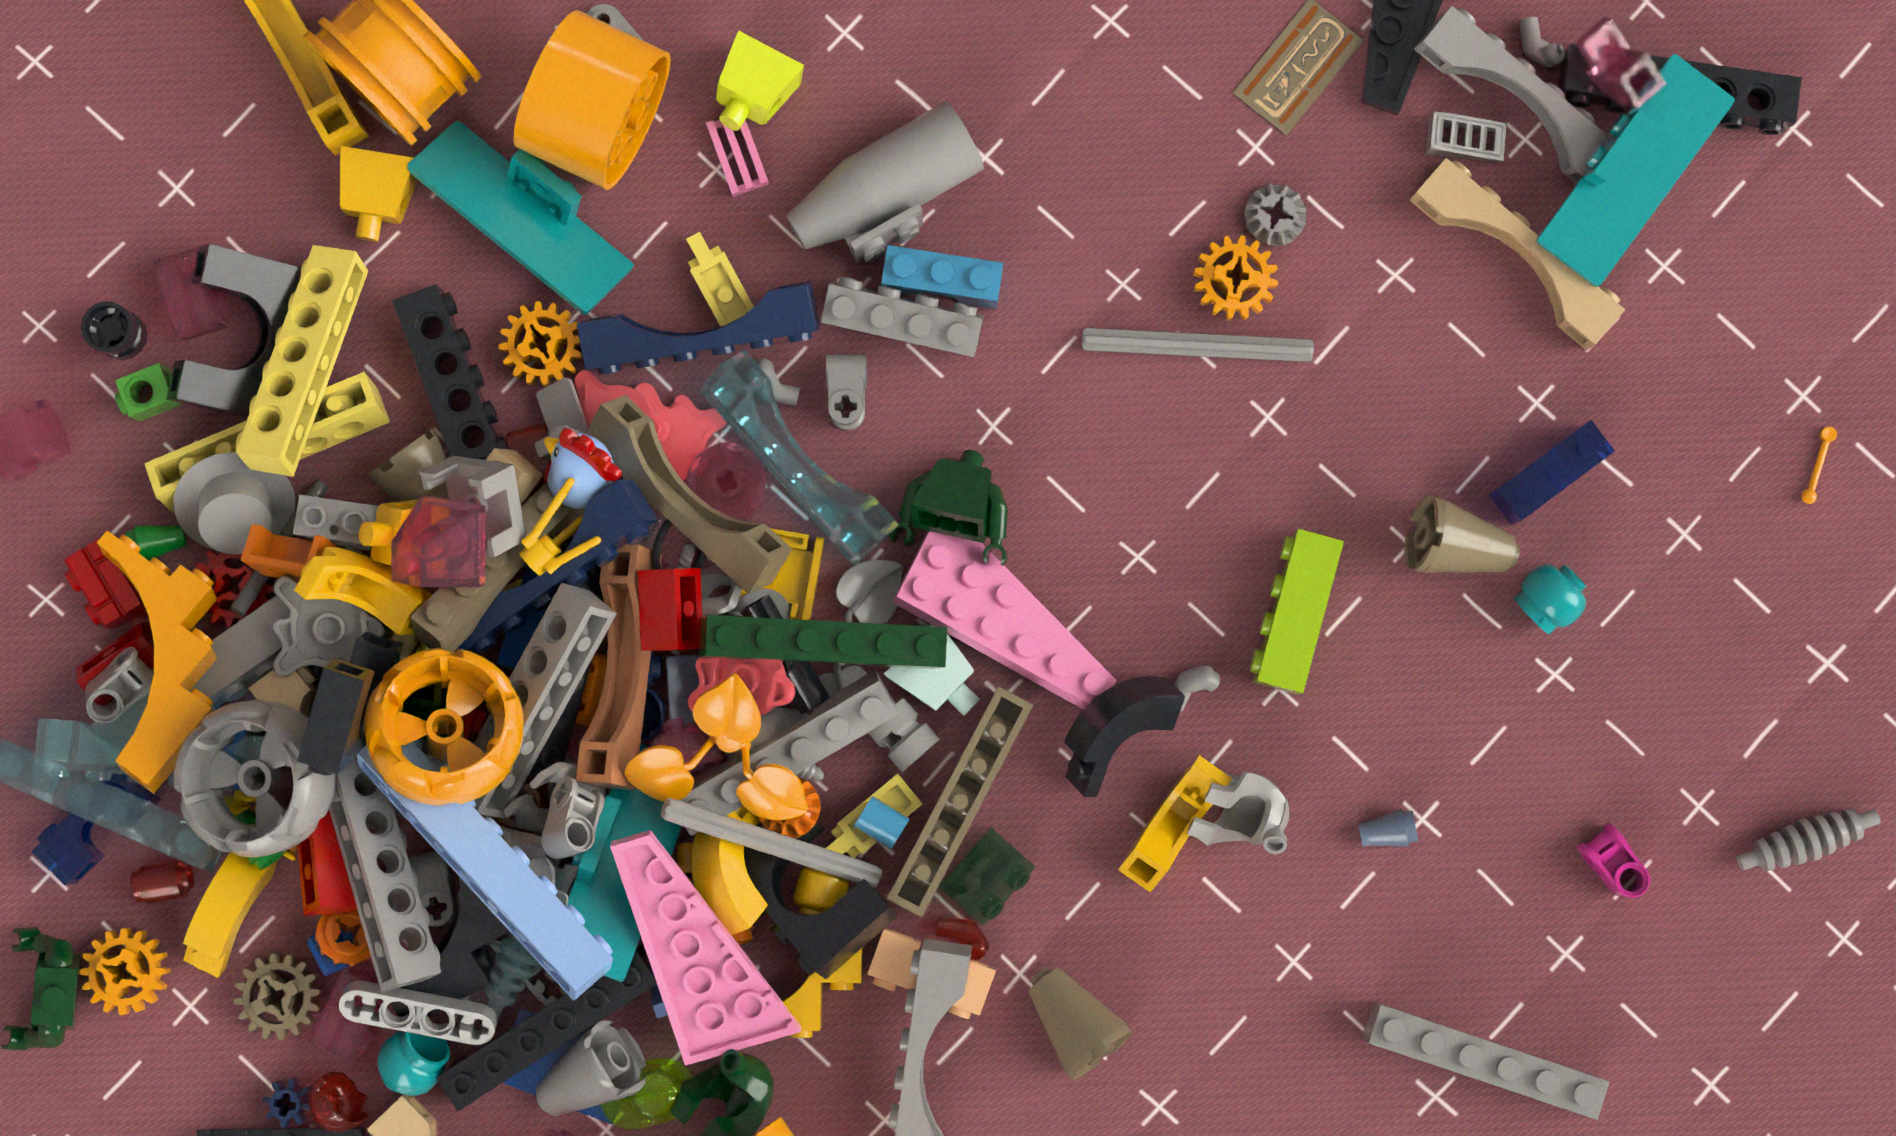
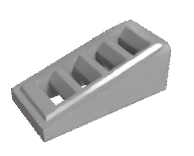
M1433 111L1428 120L1425 155L1502 163L1504 160L1507 123ZM1443 127H1450L1449 143L1442 142ZM1458 128L1465 129L1463 146L1457 145ZM1473 130H1479L1478 148L1471 147ZM1487 131L1495 132L1493 151L1486 150Z

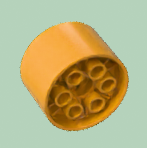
M579 10L572 11L563 19L550 37L527 83L514 127L515 146L606 190L613 188L634 160L656 115L669 75L670 54Z

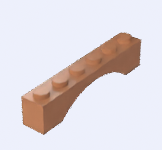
M625 544L617 550L619 556L601 567L599 584L604 603L617 614L607 631V667L603 690L592 722L580 741L576 781L598 788L635 790V786L627 780L624 773L628 762L640 752L651 651H641L638 570H653L651 549L639 544ZM660 554V566L662 562V554Z

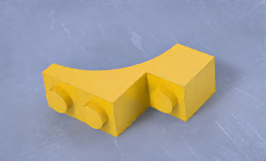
M863 947L827 979L814 972L798 990L782 1000L801 1025V1032L789 1035V1037L811 1038L813 1037V1031L821 1030L823 983H830V990H853L854 983L862 982Z

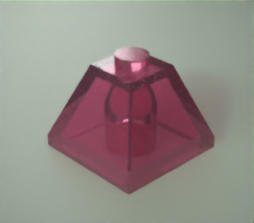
M429 495L421 496L391 541V581L417 587L485 586L486 506Z

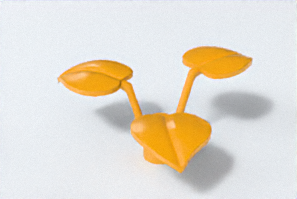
M733 673L720 684L705 691L696 700L693 708L694 720L698 727L709 735V738L690 761L684 763L681 752L675 747L657 745L646 748L636 754L628 762L624 773L632 785L653 799L664 802L667 798L681 800L691 792L694 785L693 776L688 770H692L713 744H717L719 749L724 752L732 753L739 749L742 751L743 773L748 779L739 783L736 794L739 801L748 811L765 819L786 820L804 814L809 807L801 781L788 768L778 764H764L759 766L755 772L751 770L750 742L759 734L761 716L751 692L736 673Z

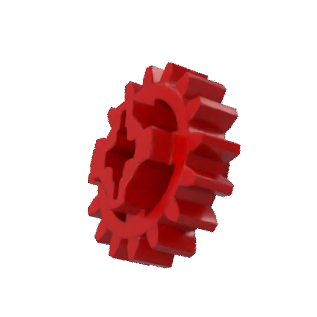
M209 550L206 554L210 562L208 564H196V567L211 580L214 574L216 576L213 591L217 601L205 613L213 611L211 622L219 624L225 618L226 627H232L237 623L238 619L239 621L271 600L269 599L271 593L275 594L271 580L276 579V577H269L244 616L238 615L222 607L235 601L239 595L237 592L230 591L234 586L231 580L233 578L241 579L242 581L239 582L238 587L242 590L255 571L248 565L236 569L228 562L241 559L242 554H226L221 552L218 555L214 551Z

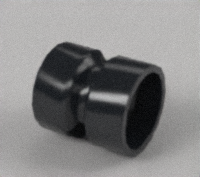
M104 301L96 303L87 310L82 318L81 331L88 345L113 359L126 360L133 358L142 351L146 344L148 333L145 323L138 315L115 302Z

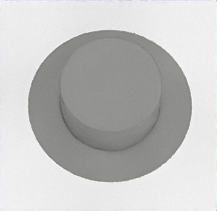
M236 452L213 455L193 465L180 479L174 494V512L184 532L200 545L226 554L243 553L252 524L262 525L273 534L279 535L295 511V494L286 475L250 470Z

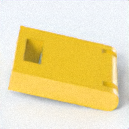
M770 528L792 548V551L772 584L763 588L777 591L789 604H792L789 619L811 620L825 538L816 537L814 552L807 551L809 535ZM743 589L741 590L739 598L746 593Z

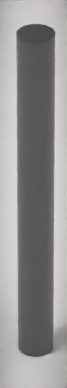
M316 479L305 495L323 498L329 487L324 482ZM297 508L279 535L297 537L293 534ZM255 570L231 605V610L238 615L244 616L270 576L262 575Z

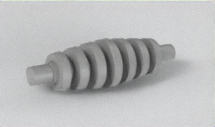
M1853 809L1842 810L1841 816L1838 812L1826 814V819L1822 815L1812 816L1810 822L1808 819L1803 818L1795 822V827L1792 824L1783 827L1781 834L1777 831L1769 834L1767 842L1763 838L1754 841L1752 851L1738 855L1736 857L1737 863L1742 871L1756 866L1761 867L1764 871H1770L1775 869V863L1778 867L1785 868L1791 866V861L1795 865L1806 863L1807 858L1814 862L1822 858V853L1825 856L1834 853L1836 846L1839 849L1848 846L1850 839L1854 842L1862 839L1865 829L1881 823L1880 817L1875 809L1861 814L1856 813Z

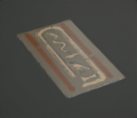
M1308 0L1234 90L1233 94L1287 136L1364 40L1314 0Z

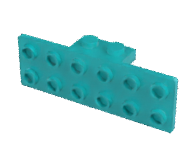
M1677 54L1671 55L1627 115L1623 113L1609 130L1612 136L1605 146L1599 145L1586 161V165L1589 168L1537 237L1536 243L1594 287L1600 286L1735 102L1734 97Z
M455 121L408 163L407 169L410 171V174L583 315H587L633 269V262L576 217L582 198L576 188L570 182L560 179L548 169L542 159L536 156H532L519 149L512 156L511 162H509L463 123Z
M640 744V752L649 748V746ZM697 764L692 770L688 771L692 776H695L703 771V767ZM636 787L635 790L611 789L609 796L606 795L592 847L574 856L572 864L578 866V871L567 906L570 904L575 907L585 920L583 926L593 937L598 934L609 944L613 951L610 954L613 962L611 969L603 976L620 982L625 980L641 935L610 847L611 841L651 830L671 856L682 828L681 825L666 821L661 817L660 814L664 801L653 799Z

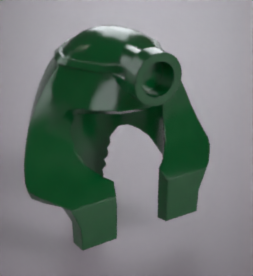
M730 1049L722 1055L721 1061L683 1082L677 1102L670 1112L681 1123L686 1124L702 1099L718 1098L726 1103V1113L724 1117L716 1116L701 1136H753L764 1121L771 1106L774 1093V1079L768 1066L759 1058Z

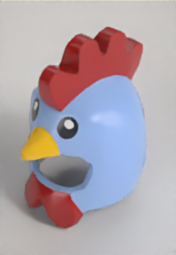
M564 428L559 433V439L552 437L544 439V443L551 455V460L545 467L542 482L548 485L549 490L555 497L568 478H573L575 481L562 502L565 506L575 509L586 508L588 501L622 476V471L614 465L612 456L606 446L593 436L585 433L576 434L571 429Z

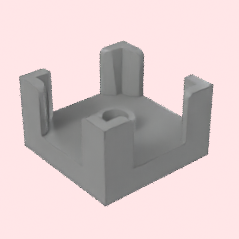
M451 456L420 472L425 490H430L444 482L447 485L452 518L432 528L431 534L435 548L451 549L472 538L487 541V546L480 550L481 555L496 557L522 543L521 540L526 537L514 464Z

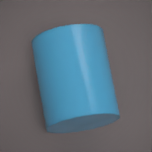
M872 796L854 827L892 849L908 823L909 818Z

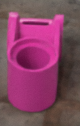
M1606 823L1603 826L1604 831L1587 844L1581 842L1577 845L1580 855L1600 876L1614 895L1621 898H1634L1643 895L1648 890L1650 875L1647 869L1633 853L1623 835L1611 823ZM1626 869L1634 872L1637 880L1635 887L1630 891L1625 890L1620 884L1621 873Z

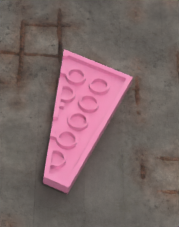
M927 531L892 601L894 604L935 627H947L949 635L1083 710L1098 695L1115 685L1116 679L1005 566H1001V562L991 552L988 556L989 565L985 563L983 551L986 547L983 543Z
M648 830L611 841L610 847L685 1066L723 1055L730 1049L737 1051L801 1032V1025L653 832Z

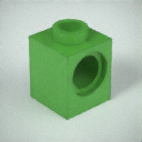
M158 363L115 380L119 392L115 393V399L121 412L140 422L183 405V403L166 400L171 379L170 369ZM151 385L153 388L151 399L146 403H140L138 398L139 391L142 387Z

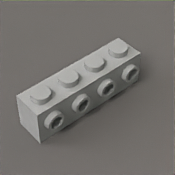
M840 277L839 282L832 281L828 286L821 323L974 357L976 354L984 315L976 313L977 307L963 303H954L953 308L938 305V298L923 294H916L915 299L900 296L901 290L878 285L877 290L863 288V281L848 277Z

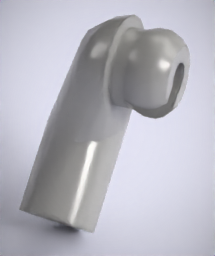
M1527 17L1519 20L1522 48L1527 57L1546 68L1555 67L1563 61L1565 57L1563 46L1559 43H1548L1541 39L1538 17Z
M758 359L755 361L750 369V379L759 396L768 401L796 407L800 388L780 384L770 360Z
M1201 665L1183 671L1178 675L1174 686L1185 695L1181 712H1183L1192 692L1203 689L1211 692L1219 686L1220 676L1212 667Z

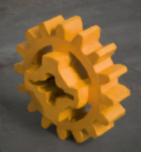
M1243 235L1240 236L1236 244H1232L1229 236H1224L1221 248L1212 242L1208 247L1211 256L1201 253L1198 261L1204 268H1195L1193 271V276L1202 279V281L1195 284L1194 291H1204L1205 293L1200 304L1203 306L1211 302L1214 305L1211 313L1213 316H1216L1220 310L1226 311V321H1231L1236 312H1239L1243 321L1247 320L1249 309H1252L1256 314L1261 313L1263 307L1260 300L1270 303L1273 295L1267 289H1275L1278 286V281L1270 278V275L1277 271V265H1267L1266 263L1271 252L1266 251L1260 254L1257 251L1260 242L1257 240L1250 247L1245 245L1246 240ZM1232 254L1230 261L1224 266H1212L1219 258ZM1247 257L1256 264L1259 271L1252 269L1247 262ZM1238 264L1239 278L1244 280L1240 282L1233 293V281L1228 276H1230ZM1212 285L1219 287L1225 295L1224 299L1216 294ZM1258 290V293L1253 298L1240 303L1243 293Z
M536 301L534 311L530 312L522 305L520 306L522 316L519 319L512 315L508 316L513 326L511 329H501L500 333L508 339V342L499 344V349L510 354L503 360V363L507 367L516 365L512 374L517 379L527 374L526 383L533 386L537 378H540L542 385L548 387L550 385V378L555 377L558 381L564 378L562 373L565 370L573 374L576 373L577 370L572 365V361L574 359L583 360V355L576 350L578 346H581L579 336H575V333L578 332V322L568 324L572 317L568 310L558 315L556 303L552 302L548 310H544L541 302ZM538 320H551L560 326L557 327L555 325L548 328L541 326ZM525 328L526 334L522 343L517 345L519 335ZM535 331L548 341L546 346L549 358L536 348L538 346V337ZM568 341L566 353L561 361H559L558 356L561 346L567 344ZM535 360L542 362L546 369H534L524 363H530Z
M131 927L121 928L119 936L115 930L105 932L106 942L101 939H95L91 942L96 950L95 953L88 952L83 954L82 957L90 962L89 967L79 970V974L89 976V982L85 983L82 989L94 990L95 994L90 1000L92 1004L102 1000L105 1001L104 1012H111L116 1006H118L119 1015L129 1014L131 1006L136 1013L145 1010L144 1000L150 1004L156 1003L159 999L154 991L167 988L168 985L160 980L161 975L170 973L171 968L162 967L160 961L168 957L167 952L157 953L155 951L160 942L158 939L145 941L147 931H137L133 937ZM118 945H126L121 950L119 956L107 954ZM144 955H145V957H146V959H147V961H148L149 970L147 969V966H146L145 961H144V959H143V958H144ZM127 964L126 970L131 973L132 977L123 979L124 972L119 969L118 965ZM101 973L103 974L104 979L106 981V986L102 981ZM132 986L143 988L137 995L124 998V995L129 992Z

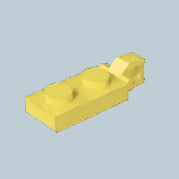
M700 232L687 238L686 240L696 258L688 261L691 267L690 272L720 327L742 317L754 308L726 254L721 251L719 246L710 250Z
M897 774L837 823L838 826L831 831L836 840L825 849L840 854L847 852L852 858H855L877 842L871 836L854 827L872 796L905 817H908L919 808L922 802Z

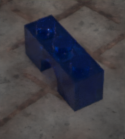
M1590 420L1552 446L1549 451L1517 472L1488 495L1510 524L1513 525L1529 516L1615 452V450L1594 422Z
M119 766L115 769L109 767L102 772L94 781L97 787L87 797L81 795L75 799L66 809L69 815L59 825L56 823L51 824L37 838L40 843L31 852L64 885L77 884L105 856L94 845L91 837L92 827L97 819L107 815L121 828H133L161 801L155 793L153 794L127 775Z

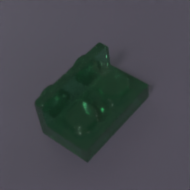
M991 827L939 887L981 925H984L988 920H993L1001 913L1004 908V902L1014 891L1020 890L1027 884L1035 866Z

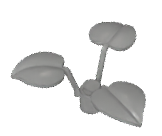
M869 560L858 563L846 570L840 577L835 590L837 600L842 605L848 607V610L845 612V622H852L853 614L860 623L883 624L888 621L898 608V605L892 601L901 585L903 566L888 560ZM761 588L749 595L747 593L742 595L738 599L737 606L723 613V616L743 617L740 613L743 608L768 594L784 619L790 618L791 611L788 602L780 593L771 589ZM834 663V673H823L818 677L830 696L829 699H831L841 689L867 675V672L857 665H849L841 670L840 667L846 663ZM827 699L825 702H823L822 704L818 705L817 707L813 708L812 711L814 712L815 710H817L820 706H822L824 703H826L829 699Z

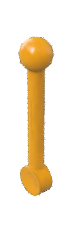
M1825 427L1819 433L1822 443L1808 488L1801 494L1802 501L1807 504L1814 503L1817 499L1815 489L1830 442L1834 441L1837 437V431L1833 427Z

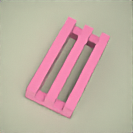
M720 120L706 122L732 196L735 197L768 185L767 176L746 120L741 126V131L758 175V179L753 181L750 178L734 131L724 126ZM725 129L744 181L742 185H736L717 130Z

